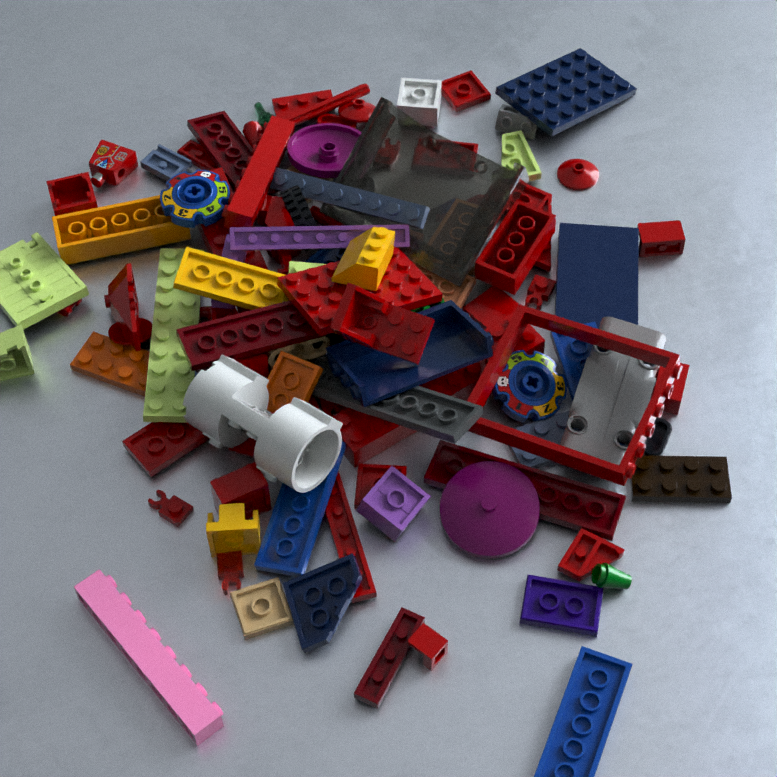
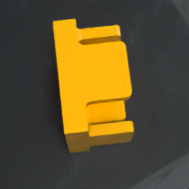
M244 503L219 505L218 522L214 521L213 513H208L206 534L211 557L258 554L261 546L258 510H253V520H245Z

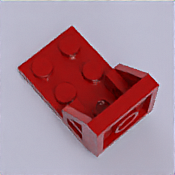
M347 283L331 329L342 338L418 365L435 320L389 304L385 299L357 285Z

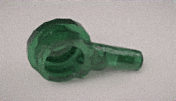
M257 102L254 107L259 116L258 123L263 128L264 123L269 122L272 114L266 112L263 105Z

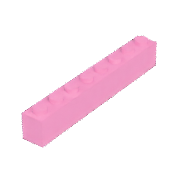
M100 569L74 586L79 601L197 746L224 727L221 718L224 715L223 711L215 701L210 703L206 698L208 696L206 690L199 682L195 684L190 679L192 675L184 664L179 665L175 661L177 657L168 645L164 647L161 644V637L153 627L149 629L145 623L147 621L139 610L134 611L131 608L132 603L124 592L120 594L117 591V584L110 575L105 576Z

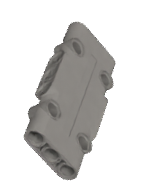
M603 317L598 328L660 349H664L666 343V336L663 333L614 317ZM593 345L590 355L587 357L568 414L569 418L560 445L619 465L649 404L656 381L655 376L658 365ZM572 428H578L580 431H574ZM619 443H625L627 447L621 446Z

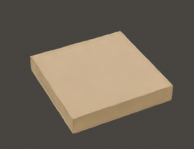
M279 577L230 592L245 640L294 624Z

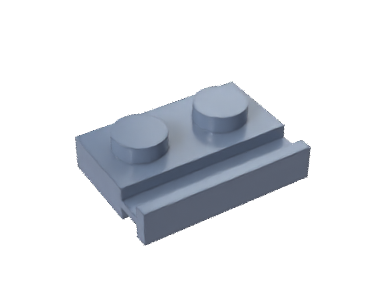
M160 144L156 150H152L140 161L141 168L166 181L192 167L191 160Z

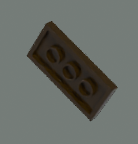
M643 455L642 458H637L635 462L636 470L630 479L632 502H731L732 494L727 457Z

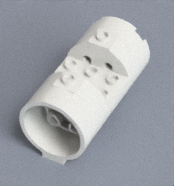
M221 355L218 361L212 362V367L206 371L201 370L194 377L186 391L183 405L186 407L184 418L187 423L210 438V444L220 449L223 446L233 449V447L242 444L249 437L256 440L254 450L256 468L264 472L263 476L267 480L274 483L280 480L300 493L311 491L327 477L335 465L341 450L342 435L340 429L343 423L306 401L295 397L291 403L282 406L274 414L267 410L269 393L266 387L269 380L227 356Z

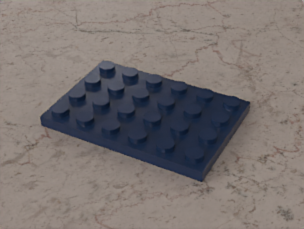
M579 48L497 86L495 94L522 115L528 117L530 121L552 137L634 96L637 88L617 75L613 70H610L599 60L592 57L585 50Z

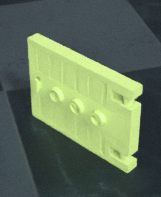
M38 232L31 235V241L26 243L24 240H21L0 251V308L15 326L22 325L23 330L89 295L87 286Z

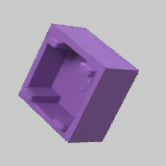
M391 466L362 499L356 511L395 542L423 509L431 496L395 467Z

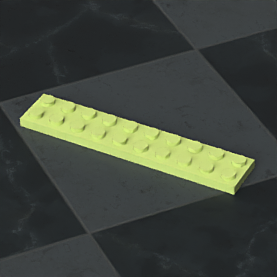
M160 248L143 410L144 422L187 423L184 418L186 407L183 405L186 391L195 377V371L190 369L177 338L176 329L199 324L201 296L173 288L185 249Z

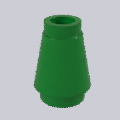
M602 563L594 566L591 580L599 588L627 590L631 585L632 577L607 563Z

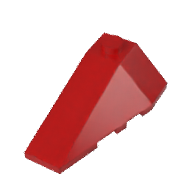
M129 263L123 267L108 285V295H104L106 308L111 309L113 319L135 351H141L138 296L132 265Z

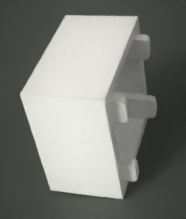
M401 78L397 101V124L437 127L442 81Z

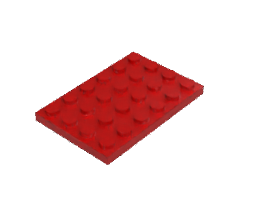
M394 247L393 255L377 291L365 289L385 299L389 304L407 310L441 302L443 293L397 247ZM340 261L277 277V286L319 336L335 332L331 329V325L347 286L331 282Z

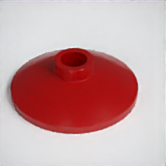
M355 99L340 106L338 114L347 121L363 123L376 119L378 109L373 104L362 99Z
M570 159L559 166L557 178L566 188L578 191L587 190L597 183L599 171L594 164L587 160Z
M139 318L140 343L149 339L152 334V323L144 318ZM114 323L108 330L110 340L121 345H131L117 323Z

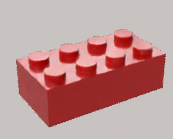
M516 199L476 260L475 278L515 295L555 233L556 215Z

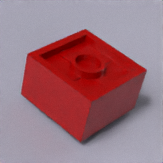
M89 172L46 181L55 216L98 208Z
M255 462L210 481L214 506L218 514L219 505L244 503L245 520L253 519V510H258L259 516L272 510L268 482L261 470L256 468Z

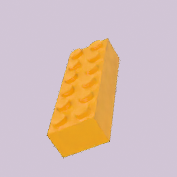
M160 195L52 217L59 255L67 265L191 239L190 228L178 226L172 223L171 216L164 215Z

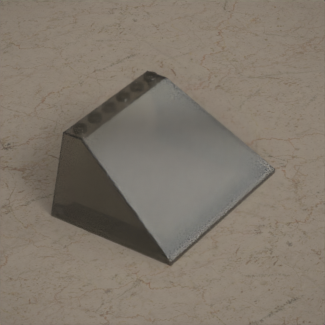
M381 97L335 183L430 208L423 230L409 226L410 247L399 249L412 262L461 287L475 266L476 260L516 199L519 200L530 179L526 167L515 162L514 168L510 170L428 130L394 106L391 101ZM323 203L319 210L321 213L345 226L404 225Z

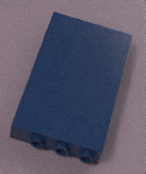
M560 223L554 315L581 324L595 322L597 328H599L603 317H614L638 325L639 228Z
M452 300L418 312V314L435 320L418 365L349 340L342 341L325 349L333 376L340 379L344 389L348 388L354 400H358L363 407H366L492 357L494 341L491 334L483 330L480 324L470 318L467 312H464Z

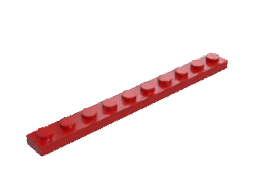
M311 395L308 403L319 409L316 397ZM338 471L325 515L338 559L352 553L356 557L363 579L351 600L352 603L375 598L377 593Z

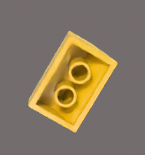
M372 227L352 239L332 276L331 282L345 285L351 283L364 289L377 291L393 255L395 231L384 227Z

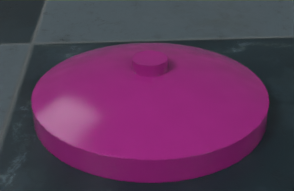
M321 123L304 127L294 133L288 141L287 155L290 163L305 174L321 178H339L354 174L367 165L370 160L371 145L368 138L353 127L336 123Z
M484 461L463 468L447 483L440 500V517L446 535L457 548L478 558H502L520 550L533 536L539 521V499L533 484L520 470L502 462Z

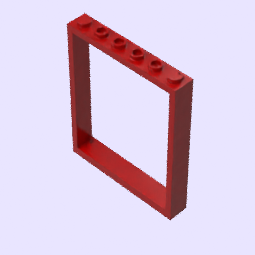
M519 304L498 342L493 356L490 357L467 400L468 402L480 405L482 408L484 407L527 324L665 367V370L619 465L482 417L468 431L624 486L627 479H631L635 473L637 458H642L646 447L644 443L647 437L651 438L653 435L656 417L660 418L664 410L663 403L665 398L669 399L672 394L674 379H679L683 368L680 365V355Z

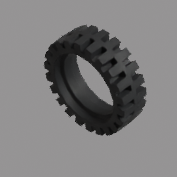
M298 185L280 192L295 226H317Z

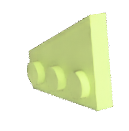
M522 130L502 134L501 186L513 179L523 183L541 179V170Z

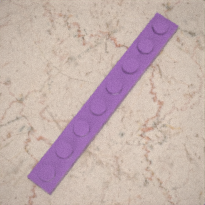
M409 225L230 227V251L346 249L352 239L372 227H384L395 231L394 247L409 248Z

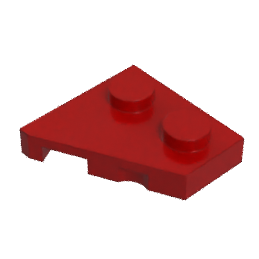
M581 528L558 564L557 571L581 582L592 575L596 564H612L623 557L625 549Z

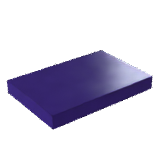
M527 574L519 624L597 637L604 588Z

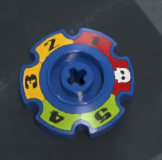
M196 170L194 173L181 172L166 182L167 189L161 190L160 202L164 215L171 216L172 223L186 228H195L198 224L209 226L223 218V209L225 205H228L230 189L227 182L220 181L218 174L207 170Z
M524 350L513 352L492 390L494 399H500L503 402L501 410L512 419L522 423L528 418L535 422L554 416L560 409L558 403L561 404L567 395L565 376L556 372V362L538 351H534L531 355H527Z

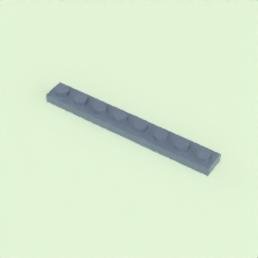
M277 167L270 185L271 189L280 192L298 185L306 199L422 230L430 208L424 205Z

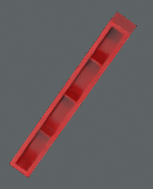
M272 115L269 122L264 123L262 133L259 134L257 139V145L254 144L251 156L247 159L246 167L242 169L240 180H237L234 192L230 194L228 205H225L222 217L225 218V228L253 227L270 189L276 167H280L286 154L288 141L293 135L296 122Z

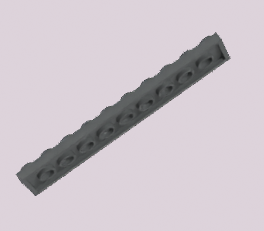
M326 356L306 360L324 369L312 396L454 444L484 414L483 408L480 405L420 386L363 407L358 400L352 398L348 388L344 389L340 379L333 376Z

